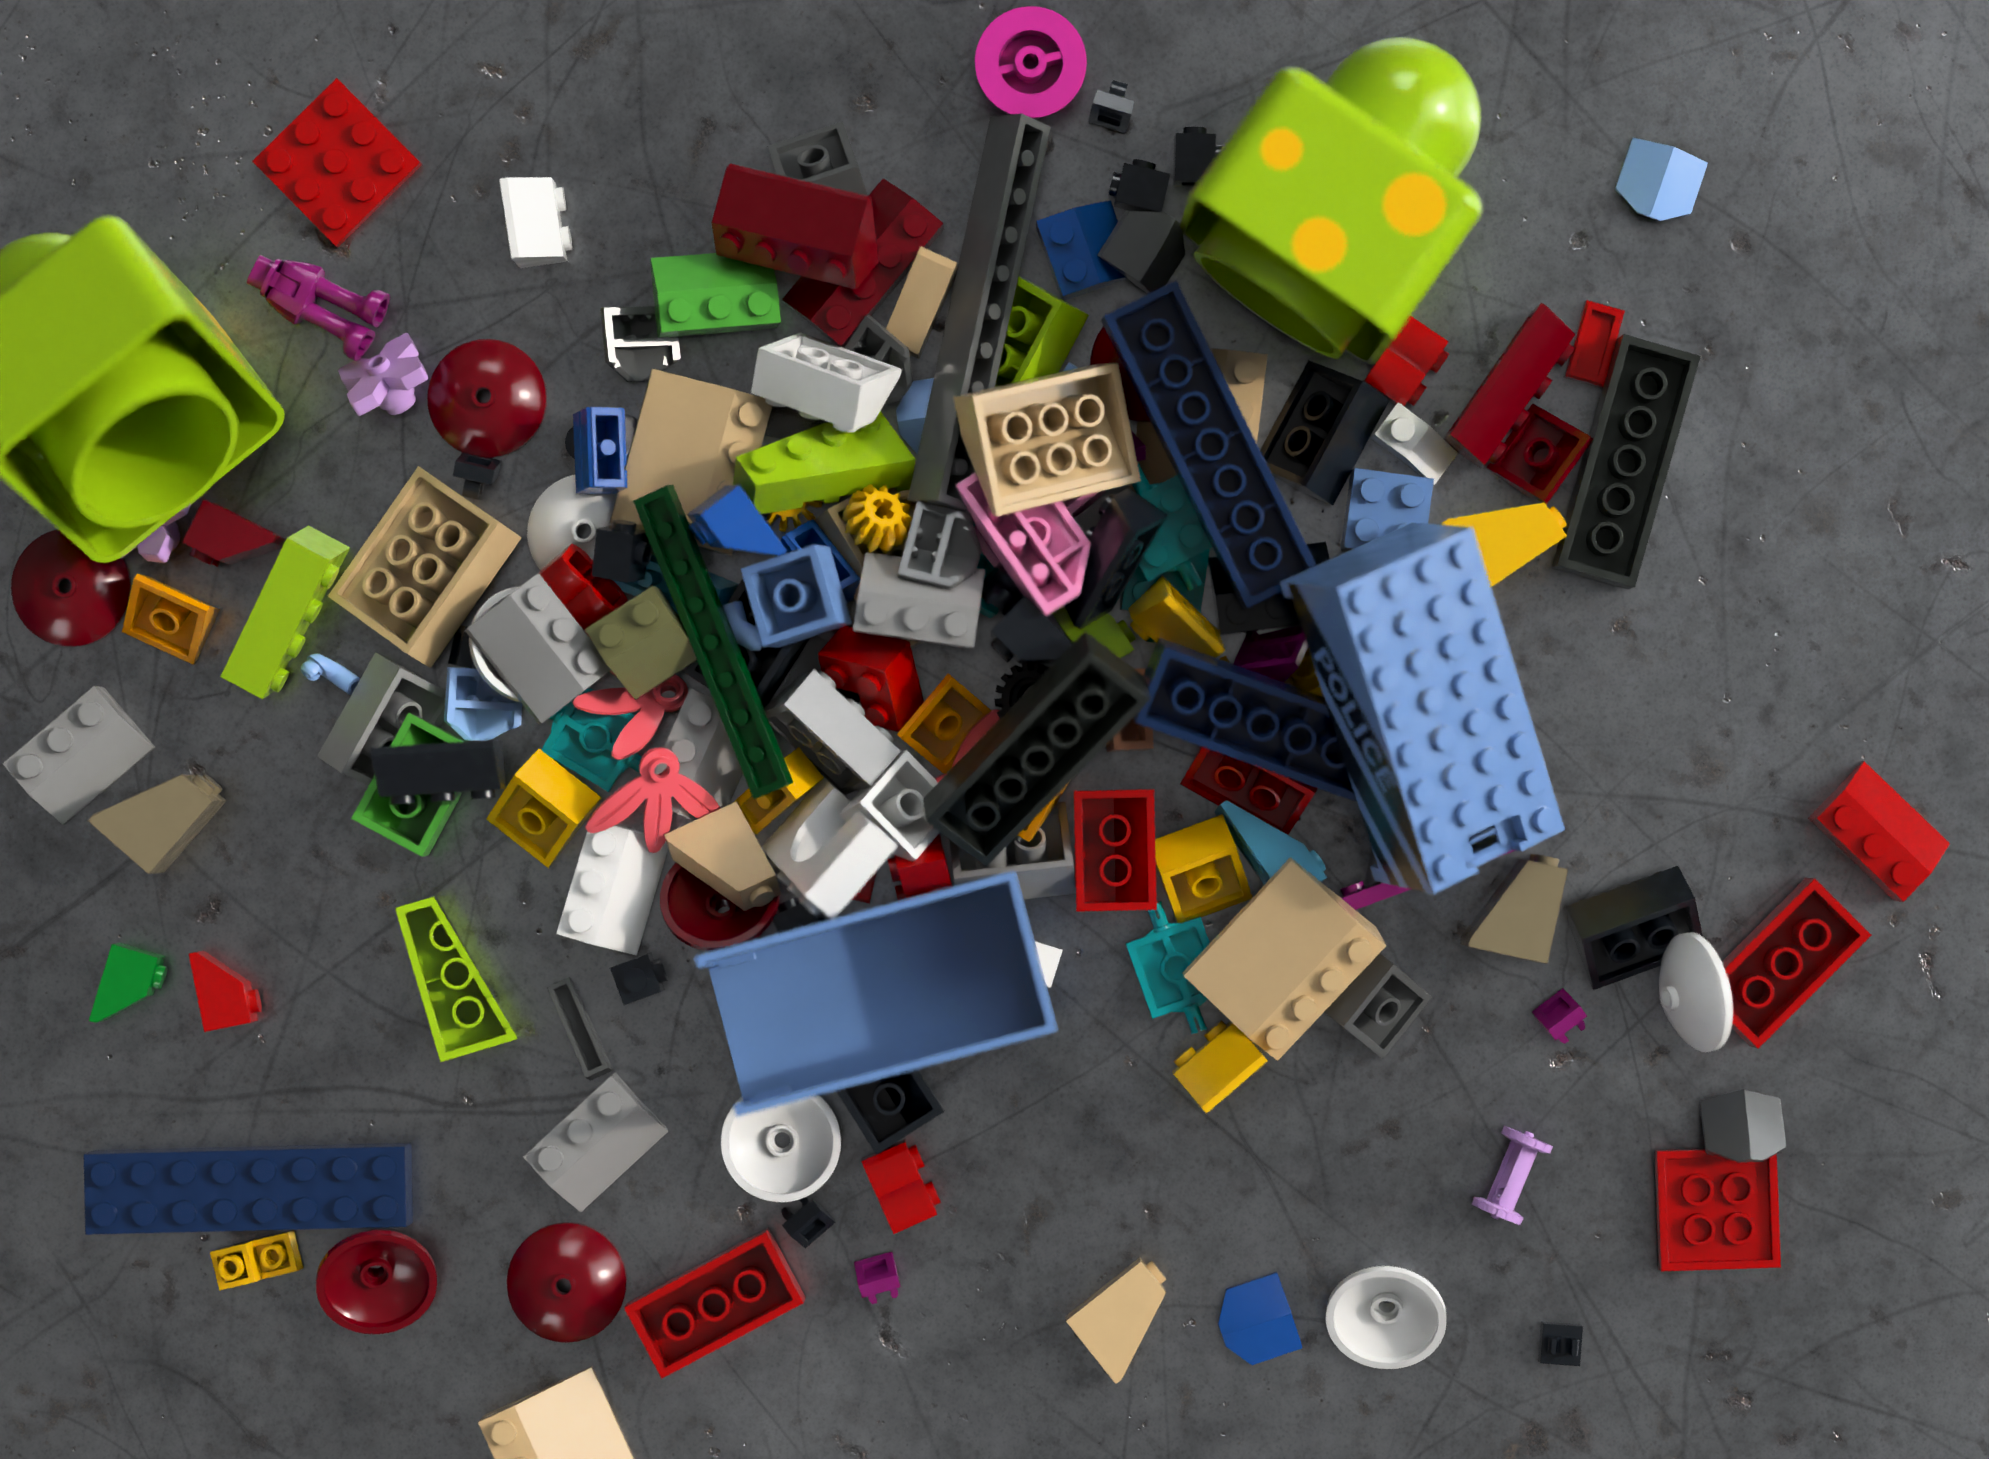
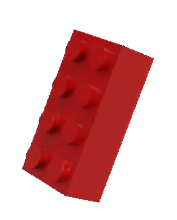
M1806 877L1722 961L1732 996L1733 1018L1731 1028L1751 1047L1759 1049L1872 936L1815 878Z
M768 1227L629 1301L624 1309L661 1379L803 1304L806 1297Z

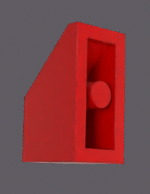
M205 951L189 953L204 1032L258 1021L257 1013L262 1011L261 999L258 990L252 989L249 980Z

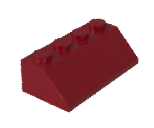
M731 163L726 167L711 222L716 255L857 289L879 263L871 196Z
M884 178L868 195L871 196L879 263L859 287L853 289L801 276L782 298L784 303L831 342L842 348H845L866 315L872 317L911 270L920 246L928 249L944 230V223L913 197Z
M1541 302L1531 311L1443 439L1457 453L1477 467L1482 468L1487 461L1494 465L1507 447L1502 442L1510 428L1517 432L1530 414V412L1524 409L1530 399L1534 396L1539 400L1551 384L1552 379L1547 377L1555 363L1562 367L1574 351L1575 347L1570 342L1576 334L1549 307Z

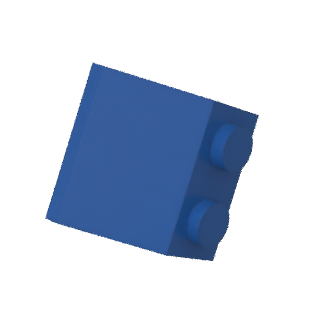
M1111 200L1075 207L1036 221V229L1059 295L1064 301L1127 279L1097 256L1118 223Z
M740 485L724 486L687 514L693 522L688 527L702 545L707 543L710 547L775 556H781L787 551Z

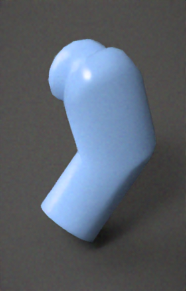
M742 601L723 605L737 643L751 651H760L763 645L758 628L747 622Z
M317 653L307 656L308 661L301 665V672L308 680L316 681L321 675L348 695H352L360 680L357 675L343 665Z

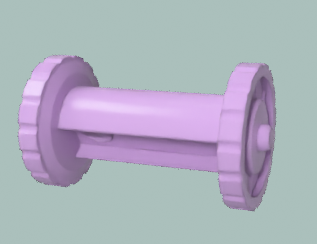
M1503 1126L1501 1134L1511 1140L1487 1199L1474 1197L1471 1204L1491 1213L1492 1218L1497 1220L1502 1218L1521 1225L1523 1217L1513 1211L1537 1152L1550 1154L1553 1146L1533 1138L1534 1134L1525 1131L1522 1133Z

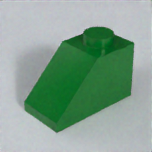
M123 943L112 944L89 1021L95 1023L105 1021L154 995L155 989L161 990L168 971V967L163 966L165 956Z

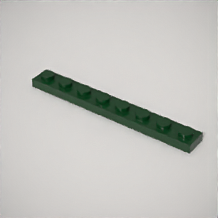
M666 485L633 500L753 799L760 798L793 784L794 782L695 537L688 527L689 522L674 485Z

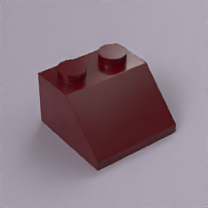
M204 499L182 543L192 547L189 555L209 565L212 564L219 567L221 562L233 565L282 549L286 538Z

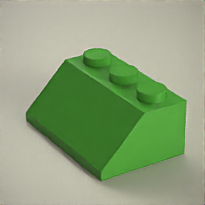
M716 253L650 258L658 338L776 329L781 323L778 287L774 269L718 256Z
M408 713L391 746L466 741ZM374 775L351 819L419 856L425 857L429 856L463 792H455V800L431 802V794L415 795V803L391 805L390 797H379Z

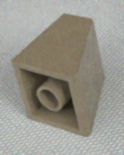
M182 774L92 815L88 822L148 874L164 873L225 804L226 800L219 794L223 790L222 787L208 775Z
M1530 854L1529 860L1519 859L1461 936L1460 944L1548 964L1568 869L1558 867L1559 859L1548 856Z

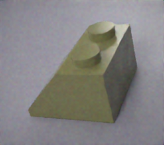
M651 586L585 629L605 663L635 700L697 661L681 620L662 590Z

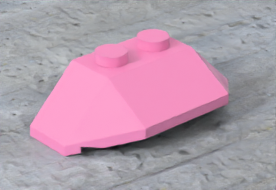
M976 472L956 484V488L968 512L971 514L978 531L1023 596L1040 612L1048 616L1080 595L1091 543L1062 501L996 517L991 512Z

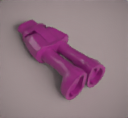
M262 255L257 258L247 279V284L259 289L260 295L265 297L266 301L291 323L300 324L305 320L323 328L342 340L343 353L355 362L359 361L366 353L375 337V332L315 304L318 297L350 312L376 328L381 325L390 301V295L381 290L375 289L367 296L346 290L325 279V271L322 267L293 260L283 261L279 258L274 262Z

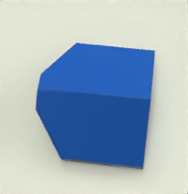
M1277 1272L1226 1289L1218 1325L1225 1346L1249 1364L1255 1365L1303 1348Z

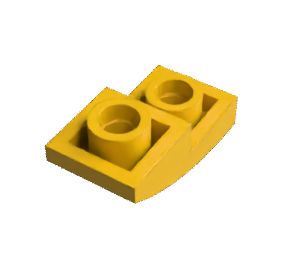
M294 1230L210 1252L219 1291L303 1269Z

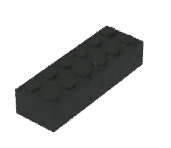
M1626 334L1617 339L1590 431V436L1593 440L1584 452L1565 522L1567 526L1563 530L1567 536L1558 543L1552 568L1624 589H1631L1636 586L1701 356Z
M1085 631L923 798L926 822L987 867L1150 701L1146 678Z

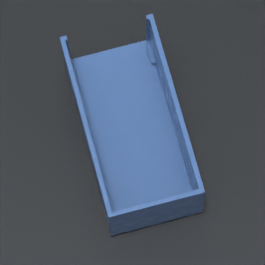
M1015 871L695 956L697 968L709 969L743 1098L742 1102L734 1104L736 1117L1058 1030L1024 898Z

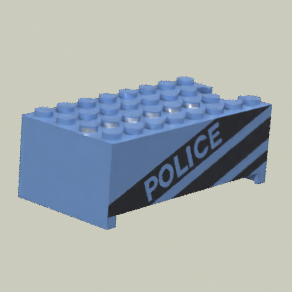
M1410 523L1280 582L1284 597L1293 598L1377 864L1370 867L1375 881L1435 894L1478 873V866L1511 850L1523 851L1565 830L1473 527Z

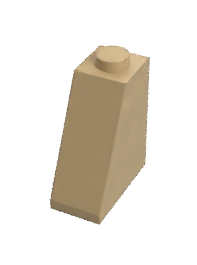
M921 246L886 327L892 335L909 348V355L918 359L954 283L958 269L957 262Z
M737 801L664 834L673 861L744 911L753 907L764 906L771 902L774 897L781 894L776 874Z
M1140 1257L1065 1316L1068 1325L1115 1384L1122 1380L1166 1294L1165 1288L1162 1286V1283L1167 1280L1153 1261L1146 1265Z

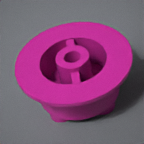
M1026 6L1003 13L985 29L976 48L975 71L982 91L997 108L1010 115L1022 113L1031 118L1052 115L1063 109L1074 99L1085 78L1087 66L1086 51L1079 33L1066 18L1046 8Z

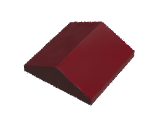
M1532 403L1527 410L1530 414L1517 432L1512 431L1504 442L1507 445L1504 452L1494 465L1489 463L1486 468L1524 495L1547 504L1589 447L1593 438Z

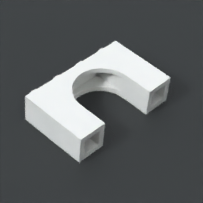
M826 778L813 787L761 848L770 858L769 863L777 877L788 886V889L799 898V901L816 916L823 911L831 919H835L898 845L858 810L845 822L839 814L851 800Z

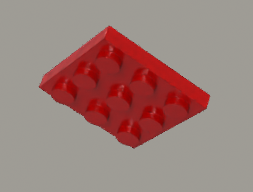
M338 78L252 161L337 248L422 166L416 157Z
M1705 1149L1655 1150L1658 1263L1660 1271L1781 1268L1777 1154L1763 1162L1738 1163L1716 1154L1709 1155L1705 1153Z

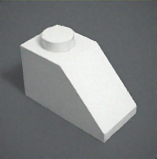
M1399 402L1392 408L1371 436L1373 441L1417 474L1426 478H1434L1433 485L1436 484L1458 454L1430 425Z

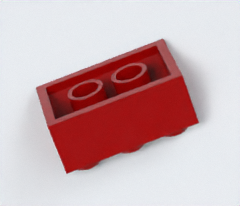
M1200 746L1180 783L1182 786L1218 806L1227 800L1289 835L1317 791V788L1202 746Z
M1862 761L1808 817L1819 830L1893 901L1904 902L1933 872L1950 845L1936 829L1865 761Z
M1154 789L1074 791L1076 912L1157 910Z

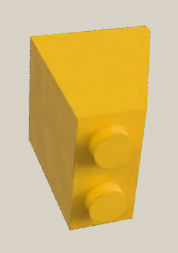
M1545 502L1450 518L1439 524L1473 527L1491 587L1567 536L1563 530L1567 526L1564 518L1554 506L1548 508Z

